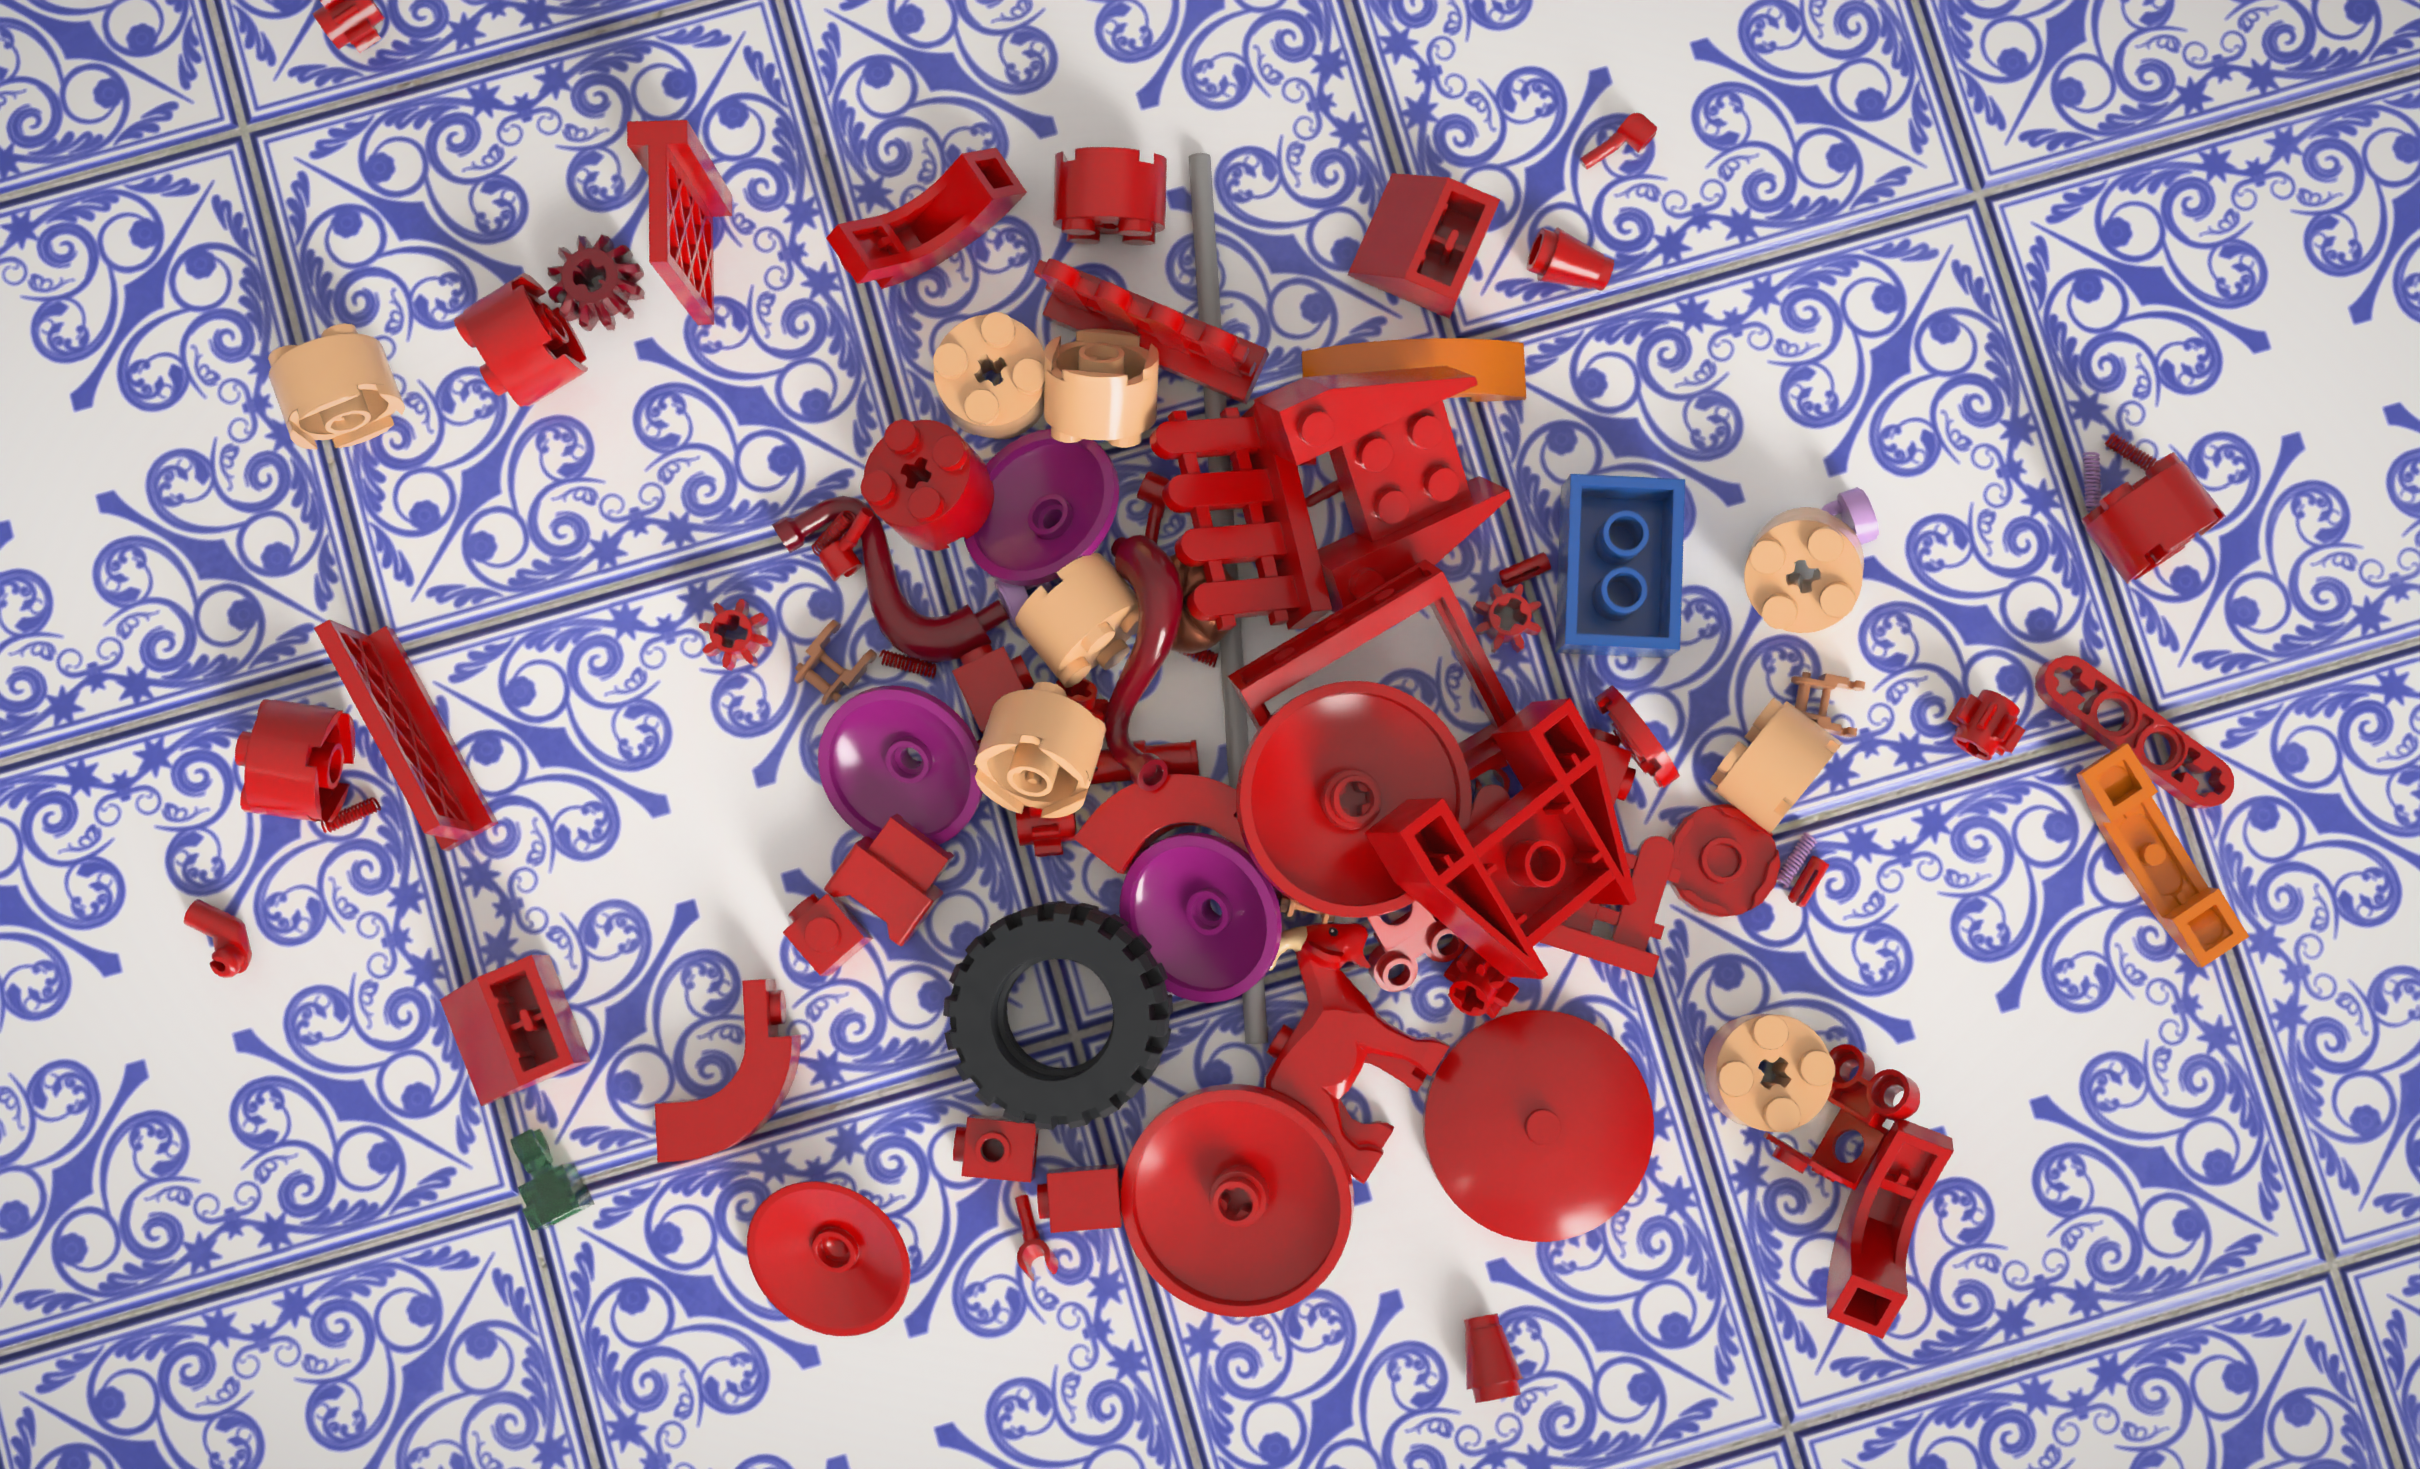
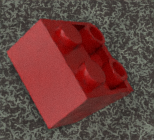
M1392 173L1350 267L1348 276L1450 319L1494 218L1500 199L1449 177Z
M529 955L476 977L440 999L481 1106L490 1104L591 1061L550 955Z

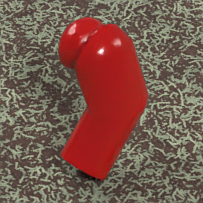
M200 899L195 900L187 909L183 922L185 925L212 937L215 950L211 955L213 960L209 963L212 971L222 978H232L236 974L246 971L252 959V951L244 922Z

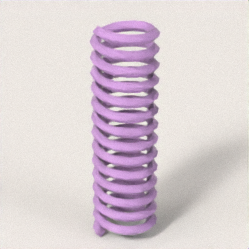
M2084 452L2083 463L2085 464L2083 467L2085 468L2083 470L2095 471L2084 472V475H2091L2084 477V479H2089L2084 481L2088 483L2084 485L2088 487L2084 489L2087 491L2084 493L2087 495L2084 497L2087 499L2085 500V506H2100L2099 501L2102 499L2100 497L2102 495L2100 493L2101 482L2099 481L2101 479L2099 477L2101 475L2099 473L2101 471L2099 469L2100 454L2097 452ZM2097 507L2086 508L2085 510L2091 511V510H2094V509L2097 508Z
M1806 832L1803 833L1804 836H1801L1802 839H1799L1800 843H1797L1798 846H1795V849H1793L1794 853H1790L1791 856H1788L1789 859L1786 860L1787 863H1784L1785 866H1782L1783 870H1780L1781 873H1778L1777 880L1785 884L1783 885L1784 888H1789L1791 881L1798 874L1797 871H1800L1801 864H1804L1808 854L1815 847L1814 844H1817L1815 838Z

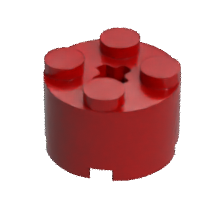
M1119 147L1075 149V160L1071 161L1067 160L1063 151L1055 154L1053 225L1056 228L1062 229V233L1067 234V242L1075 244L1100 243V234L1122 235V243L1128 245L1155 244L1156 233L1165 229L1167 159L1162 155L1154 153V164L1139 161L1140 150Z
M522 273L465 308L461 315L454 318V324L461 337L470 347H476L485 361V364L480 366V372L487 385L498 396L508 391L511 398L520 407L535 404L588 371V367L581 364L587 358L572 326L559 314V307L551 310L549 306L538 299L547 292L533 277L526 273Z
M901 419L890 424L885 430L884 437L876 444L868 457L860 485L861 494L885 523L911 545L929 551H940L950 548L947 544L962 537L967 540L977 533L991 512L995 495L993 482L990 480L987 466L982 458L954 429L934 420L909 421Z
M2174 452L2165 456L2146 470V476L2132 486L2129 482H2126L2114 489L2099 501L2100 506L2081 519L2086 526V532L2126 584L2130 583L2133 579L2136 580L2180 552L2187 543L2196 537L2195 534L2197 532L2202 536L2226 517L2189 467Z
M264 699L260 703L252 732H241L235 747V762L238 766L245 767L244 785L240 797V806L243 812L314 822H332L339 814L350 786L347 783H340L339 780L343 763L354 764L355 728L352 717L347 713H342L343 710L331 707Z

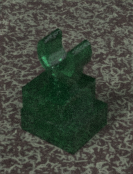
M529 1129L510 1139L516 1156L533 1178V1180L518 1187L526 1204V1208L522 1210L532 1231L550 1228L595 1204L586 1184H583L575 1164H562L556 1168L553 1167L550 1148L541 1129L536 1131Z

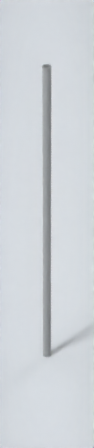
M1196 153L1188 158L1198 314L1200 321L1222 329L1211 157L1207 153ZM1203 387L1205 419L1220 418L1222 410L1227 408L1226 396ZM1230 456L1208 457L1209 473L1231 471ZM1233 509L1211 511L1213 527L1234 525ZM1237 563L1223 564L1228 573L1235 580H1238ZM1241 618L1237 619L1236 626L1229 630L1220 640L1229 786L1235 789L1241 763L1249 746L1247 711L1227 677L1244 667ZM1263 977L1256 985L1242 994L1245 1044L1268 1043Z

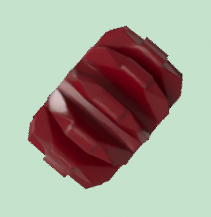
M601 234L595 245L592 246L585 236L578 235L576 243L578 251L572 254L567 248L558 247V255L565 262L564 265L547 267L548 276L557 282L548 290L549 298L554 303L561 304L559 314L566 321L570 322L578 318L579 325L584 330L592 331L598 320H600L607 330L614 331L616 325L614 315L620 312L627 319H634L635 313L627 304L628 300L637 301L645 299L644 290L635 284L644 277V271L638 263H631L633 253L626 245L614 248L613 241L609 236ZM602 275L605 281L598 280L602 285L601 288L591 292L587 286L594 287V284L591 282L592 278Z

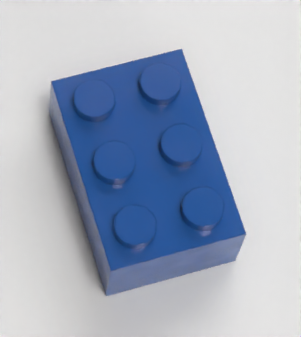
M1570 474L1561 486L1555 653L1669 658L1680 650L1685 479Z

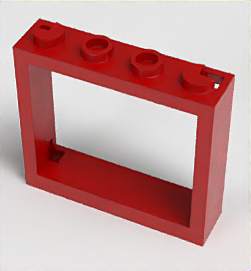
M1426 559L1227 676L1258 731L1271 715L1265 705L1266 701L1430 605L1491 722L1487 727L1458 743L1467 764L1470 781L1488 770H1497L1508 765L1505 756L1491 733L1515 716L1516 713L1445 574Z

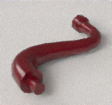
M839 496L817 503L795 518L784 517L772 524L789 553H792L804 545L805 537L834 521L841 511L848 510L856 518L862 507L872 509L858 498ZM874 513L860 538L871 611L880 631L891 645L912 659L938 663L960 659L963 655L978 647L991 644L992 642L986 633L1010 619L1000 601H994L975 614L968 604L948 615L940 617H928L918 613L910 606L901 591L886 533L880 519Z
M1134 535L1128 539L1120 537L1111 546V553L1115 557L1117 572L1131 583L1135 591L1139 607V624L1135 643L1108 702L1105 715V738L1112 756L1130 772L1132 781L1145 791H1153L1165 782L1168 775V767L1155 754H1144L1133 746L1129 738L1128 728L1135 706L1163 665L1178 633L1182 616L1183 590L1179 572L1171 558L1150 538L1143 535Z

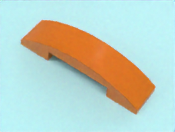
M1467 338L1401 339L1330 346L1302 351L1301 354L1302 378L1448 366L1475 376L1478 385L1449 398L1470 397V402L1514 401L1527 398L1524 343Z
M2123 743L2076 774L2092 816L2119 865L2160 924L2197 967L2203 968L2249 937L2220 889L2207 886L2153 800L2152 796L2158 790L2128 743Z

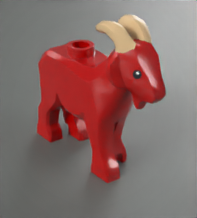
M1319 922L1284 930L1281 932L1278 953L1269 971L1274 969L1281 954L1288 949H1293L1296 953L1308 1003L1294 1028L1292 1029L1283 1024L1269 1045L1266 1053L1273 1057L1274 1060L1264 1076L1263 1088L1281 1093L1311 1111L1326 1126L1337 1141L1347 1161L1351 1175L1362 1184H1365L1384 1153L1382 1148L1395 1127L1386 1122L1362 1123L1351 1118L1341 1098L1352 1087L1364 1063H1369L1382 1069L1412 1090L1418 1092L1427 1074L1432 1076L1450 1045L1435 1037L1417 1038L1387 1022L1377 1013L1359 988L1343 973L1341 967L1346 962H1352L1366 969H1370L1372 966L1363 952L1369 935L1364 925L1357 922H1327V924Z

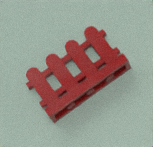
M1049 258L1045 262L1039 259L1034 274L1046 281L1047 285L1045 288L1048 292L1052 293L1042 314L1046 320L1074 332L1086 329H1112L1140 336V347L1149 351L1152 343L1158 349L1159 368L1247 404L1269 356L1267 348L1058 260Z
M1255 403L1241 417L1238 407L1224 408L1220 413V418L1188 420L1186 410L1172 411L1168 415V421L1160 424L1151 434L1150 447L1158 457L1165 460L1178 459L1181 475L1173 477L1164 486L1162 499L1171 511L1191 514L1194 528L1187 530L1177 539L1174 547L1175 554L1178 560L1186 566H1203L1206 583L1199 585L1189 594L1187 599L1189 612L1200 621H1216L1218 631L1234 628L1236 626L1235 619L1257 616H1268L1270 626L1286 623L1288 630L1309 628L1330 612L1332 606L1297 465L1271 452ZM1230 456L1233 471L1200 472L1197 458ZM1243 510L1246 524L1213 527L1210 511ZM1255 562L1259 578L1226 581L1223 564Z
M1490 784L1478 790L1472 804L1468 832L1510 800L1509 794L1503 787ZM1650 836L1640 843L1636 855L1625 852L1629 869H1631L1630 874L1637 901L1632 905H1621L1619 912L1599 906V904H1591L1588 901L1544 937L1540 943L1653 978L1659 956L1646 952L1647 944L1650 937L1661 940L1665 926L1654 922L1667 881L1678 884L1682 872L1681 869L1671 867L1675 856L1674 847L1668 839L1662 836ZM1595 920L1614 925L1610 940L1591 934Z

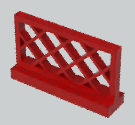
M688 120L628 121L627 146L648 175L649 263L697 325H714L713 217L732 216V194Z
M330 619L314 627L424 834L434 835L440 848L444 851H450L497 825L498 821L394 629L385 626L370 635H366Z

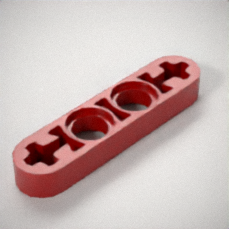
M2064 655L2046 662L2039 668L2035 677V688L2038 696L2045 704L2110 751L2123 743H2128L2151 781L2180 802L2191 808L2204 809L2223 804L2230 798L2234 790V776L2231 768L2223 760L2085 660L2076 656ZM2070 670L2073 674L2070 679L2073 687L2081 693L2092 691L2094 687L2098 692L2092 695L2084 703L2082 710H2080L2078 705L2086 699L2072 690L2060 694L2056 690L2059 686V680L2053 676L2054 673L2059 674ZM2104 700L2117 702L2123 709L2124 722L2117 731H2109L2099 723L2097 710ZM2152 733L2164 736L2171 747L2170 756L2162 765L2150 762L2144 753L2145 740ZM2189 755L2190 759L2185 761L2186 756ZM2181 765L2195 774L2209 771L2212 775L2209 777L2208 783L2214 790L2213 792L2198 794L2196 790L2199 782L2196 778L2187 772L2176 773L2174 777L2171 776V773Z

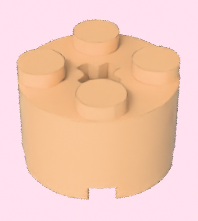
M993 312L975 316L959 323L944 337L933 356L934 381L947 413L962 430L975 436L1010 439L1026 432L1038 422L1044 412V350L1038 338L1028 327L1002 312ZM991 370L996 374L1001 373L1003 381L994 386L990 380H985V373Z
M344 323L331 326L323 331L321 338L298 346L286 345L279 347L268 356L271 365L269 379L290 438L296 445L302 448L318 449L315 440L332 439L335 448L348 447L365 442L389 430L394 425L391 415L396 410L402 415L405 410L382 344L374 337L358 334L356 327L352 324Z
M1112 329L1076 331V341L1061 345V336L1052 339L1044 350V418L1051 426V436L1055 440L1064 443L1088 439L1107 440L1109 444L1121 448L1140 444L1141 434L1150 429L1157 418L1158 349L1151 343L1148 351L1139 346L1140 336Z
M1812 507L1794 508L1773 517L1761 529L1752 543L1744 571L1747 596L1754 609L1770 627L1796 633H1810L1826 629L1847 616L1858 599L1864 570L1863 549L1854 530L1837 517L1829 514V512ZM1805 560L1808 568H1817L1814 570L1813 578L1802 579L1800 573H1792L1795 570L1796 561Z
M1100 553L1082 556L1056 572L1062 579V582L1049 593L1041 585L1025 601L1015 619L1016 626L1022 632L1023 637L1065 688L1072 687L1080 682L1091 669L1099 664L1104 670L1117 665L1130 651L1129 646L1125 642L1132 635H1135L1138 630L1139 607L1135 591L1117 572L1115 567L1106 561Z
M1038 682L1032 689L1008 693L994 704L977 751L974 764L977 767L975 775L977 785L992 801L1016 813L1022 814L1024 806L1042 808L1040 818H1060L1070 815L1079 810L1084 804L1106 732L1105 724L1100 719L1094 717L1082 705L1066 697L1063 688L1051 682Z
M1776 698L1770 701L1744 738L1751 742L1750 746L1747 748L1738 741L1710 779V781L1718 786L1715 792L1769 833L1775 829L1785 814L1843 744L1788 701L1782 704Z
M1751 1014L1731 1020L1713 1035L1704 1054L1703 1068H1705L1706 1088L1716 1108L1727 1118L1738 1124L1767 1132H1789L1812 1120L1825 1105L1835 1075L1834 1061L1817 1033L1803 1022L1784 1015ZM1761 1061L1774 1063L1772 1071L1775 1074V1078L1772 1083L1762 1081L1764 1073L1758 1068Z

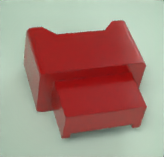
M897 813L890 817L875 840L865 836L854 844L825 885L824 890L832 897L848 895L853 897L887 923L889 939L897 945L903 946L914 936L944 894L934 884L955 855L941 848L902 819L903 817Z

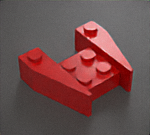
M1448 366L1312 376L1301 378L1254 399L1270 450L1273 454L1295 465L1302 464L1326 452L1330 454L1354 528V533L1318 549L1332 612H1337L1424 559L1436 565L1511 498L1509 489L1483 477L1477 476L1469 481L1466 480L1443 400L1478 385L1475 376Z
M1571 698L1531 702L1491 733L1523 789L1466 835L1444 798L1407 799L1364 832L1393 881L1502 975L1508 977L1544 979L1548 972L1533 947L1588 901L1591 904L1632 905L1637 901L1600 749Z

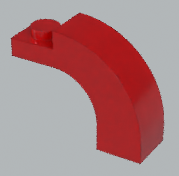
M997 148L962 153L933 185L910 202L879 216L840 223L831 231L826 239L840 258L843 267L851 274L857 284L876 280L881 289H884L930 270L974 242L1001 220L1022 199L1027 191Z
M1169 774L1162 786L1153 791H1145L1135 783L1121 789L1093 812L1073 838L1117 873L1127 875L1135 860L1159 837L1173 829L1184 826H1202L1213 829L1250 855L1243 841L1237 819L1236 789L1208 777L1190 774Z
M775 979L742 981L745 1050L741 1065L732 1080L719 1092L707 1098L665 1101L655 1104L657 1163L698 1159L733 1147L760 1130L782 1105L797 1072L801 1051V1035L778 1036V1025L785 1024L786 999L783 990H776Z
M1907 1120L1894 1121L1856 1190L1851 1189L1836 1234L1828 1272L1826 1291L1827 1318L1881 1339L1884 1338L1908 1297L1906 1260L1911 1235L1926 1198L1954 1152L1951 1137Z

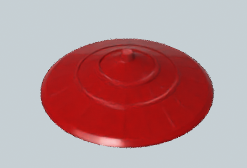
M820 1181L799 1182L785 1186L772 1193L761 1203L752 1217L747 1234V1255L752 1274L767 1299L781 1313L795 1323L826 1335L856 1336L869 1333L885 1325L898 1313L904 1304L911 1278L909 1255L905 1243L889 1217L863 1195L833 1183Z

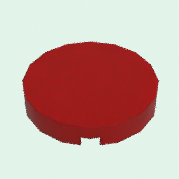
M1613 685L1595 697L1596 701L1594 703L1602 715L1608 711L1610 712L1608 715L1613 721L1611 725L1614 728L1613 733L1615 736L1621 739V744L1626 750L1633 752V760L1645 774L1648 773L1653 777V782L1658 788H1665L1680 777L1677 768L1657 738L1630 703Z
M1720 804L1702 807L1682 818L1668 837L1675 851L1671 867L1682 870L1678 884L1669 882L1678 899L1695 912L1717 918L1741 915L1763 903L1776 885L1781 863L1778 849L1776 850V844L1772 838L1773 834L1767 832L1733 805Z

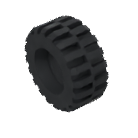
M1048 902L1022 909L991 924L985 933L977 936L965 949L967 955L961 963L955 965L949 979L954 984L952 993L944 999L943 1016L950 1017L951 1030L944 1034L948 1050L956 1049L961 1063L955 1066L963 1082L968 1078L972 1079L980 1089L975 1096L987 1107L992 1103H996L1005 1109L1003 1117L1018 1124L1023 1119L1035 1121V1128L1053 1130L1057 1125L1068 1124L1070 1129L1088 1125L1093 1119L1101 1116L1105 1118L1116 1112L1130 1098H1133L1153 1075L1161 1062V1055L1168 1046L1170 1038L1169 1018L1173 1012L1172 995L1167 993L1165 980L1168 976L1162 962L1157 964L1150 952L1152 945L1142 934L1137 936L1127 927L1129 922L1116 914L1108 915L1101 912L1098 906L1086 903ZM1065 959L1082 964L1099 977L1109 993L1113 1006V1023L1110 1035L1099 1053L1085 1063L1067 1068L1047 1066L1028 1055L1013 1036L1007 1015L1009 993L1019 976L1029 967L1041 961Z

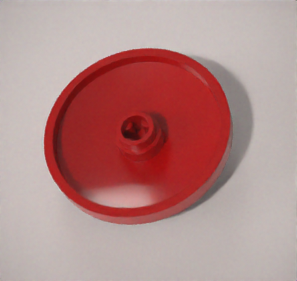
M1343 681L1326 684L1306 691L1279 707L1267 718L1251 740L1241 763L1236 786V809L1240 832L1245 846L1260 872L1277 890L1294 902L1310 910L1339 917L1363 918L1379 916L1404 908L1416 901L1393 881L1364 833L1405 800L1444 798L1465 835L1468 832L1471 818L1472 792L1467 764L1455 737L1448 727L1430 708L1415 697L1399 689L1369 681Z
M1523 1010L1499 1015L1481 1023L1462 1036L1449 1049L1435 1070L1427 1090L1423 1110V1137L1427 1157L1436 1179L1452 1202L1467 1216L1490 1231L1505 1237L1530 1242H1552L1576 1237L1595 1229L1614 1216L1628 1202L1638 1188L1649 1164L1654 1139V1115L1648 1088L1641 1072L1626 1050L1614 1038L1592 1023L1573 1015L1548 1010Z
M1222 1084L1198 1089L1180 1097L1160 1111L1137 1139L1125 1165L1121 1185V1212L1129 1242L1136 1256L1152 1278L1165 1290L1188 1305L1209 1313L1229 1317H1254L1275 1313L1293 1306L1313 1293L1328 1278L1342 1256L1350 1235L1354 1214V1189L1351 1173L1340 1146L1331 1132L1311 1111L1293 1099L1270 1089L1246 1084Z

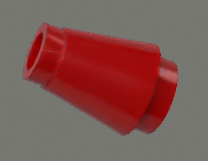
M1559 227L1554 231L1542 228L1531 247L1526 269L1537 274L1538 281L1589 289L1594 288L1603 291L1610 280L1614 259L1604 256L1601 252Z
M1498 1313L1464 1320L1466 1329V1390H1473L1475 1403L1521 1395L1518 1380L1524 1378L1503 1327L1500 1325Z

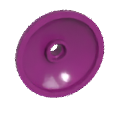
M1051 429L1036 431L1018 438L1001 449L986 464L990 480L994 486L993 506L980 530L967 540L964 538V542L976 564L988 575L1003 583L1032 586L1060 578L1056 572L1082 556L1091 555L1101 544L1112 525L1119 501V480L1111 458L1094 440L1082 439L1073 443L1060 442L1051 436Z
M894 685L880 686L862 691L846 701L832 715L823 730L818 749V768L824 791L840 817L864 837L868 836L875 840L890 817L898 813L903 817L902 819L937 845H940L956 836L967 825L977 811L983 795L975 779L977 767L974 764L979 749L975 736L964 720L951 707L924 691ZM908 748L915 749L920 754L922 761L913 759L908 753Z
M1204 833L1173 835L1145 850L1132 864L1125 877L1120 895V917L1129 922L1127 927L1137 936L1142 934L1152 945L1150 952L1157 964L1162 962L1168 976L1165 980L1168 992L1195 1002L1213 1003L1226 1001L1248 991L1271 968L1279 950L1282 932L1278 899L1272 884L1260 872L1251 856L1235 844L1223 838ZM1211 899L1220 905L1222 915L1212 910Z

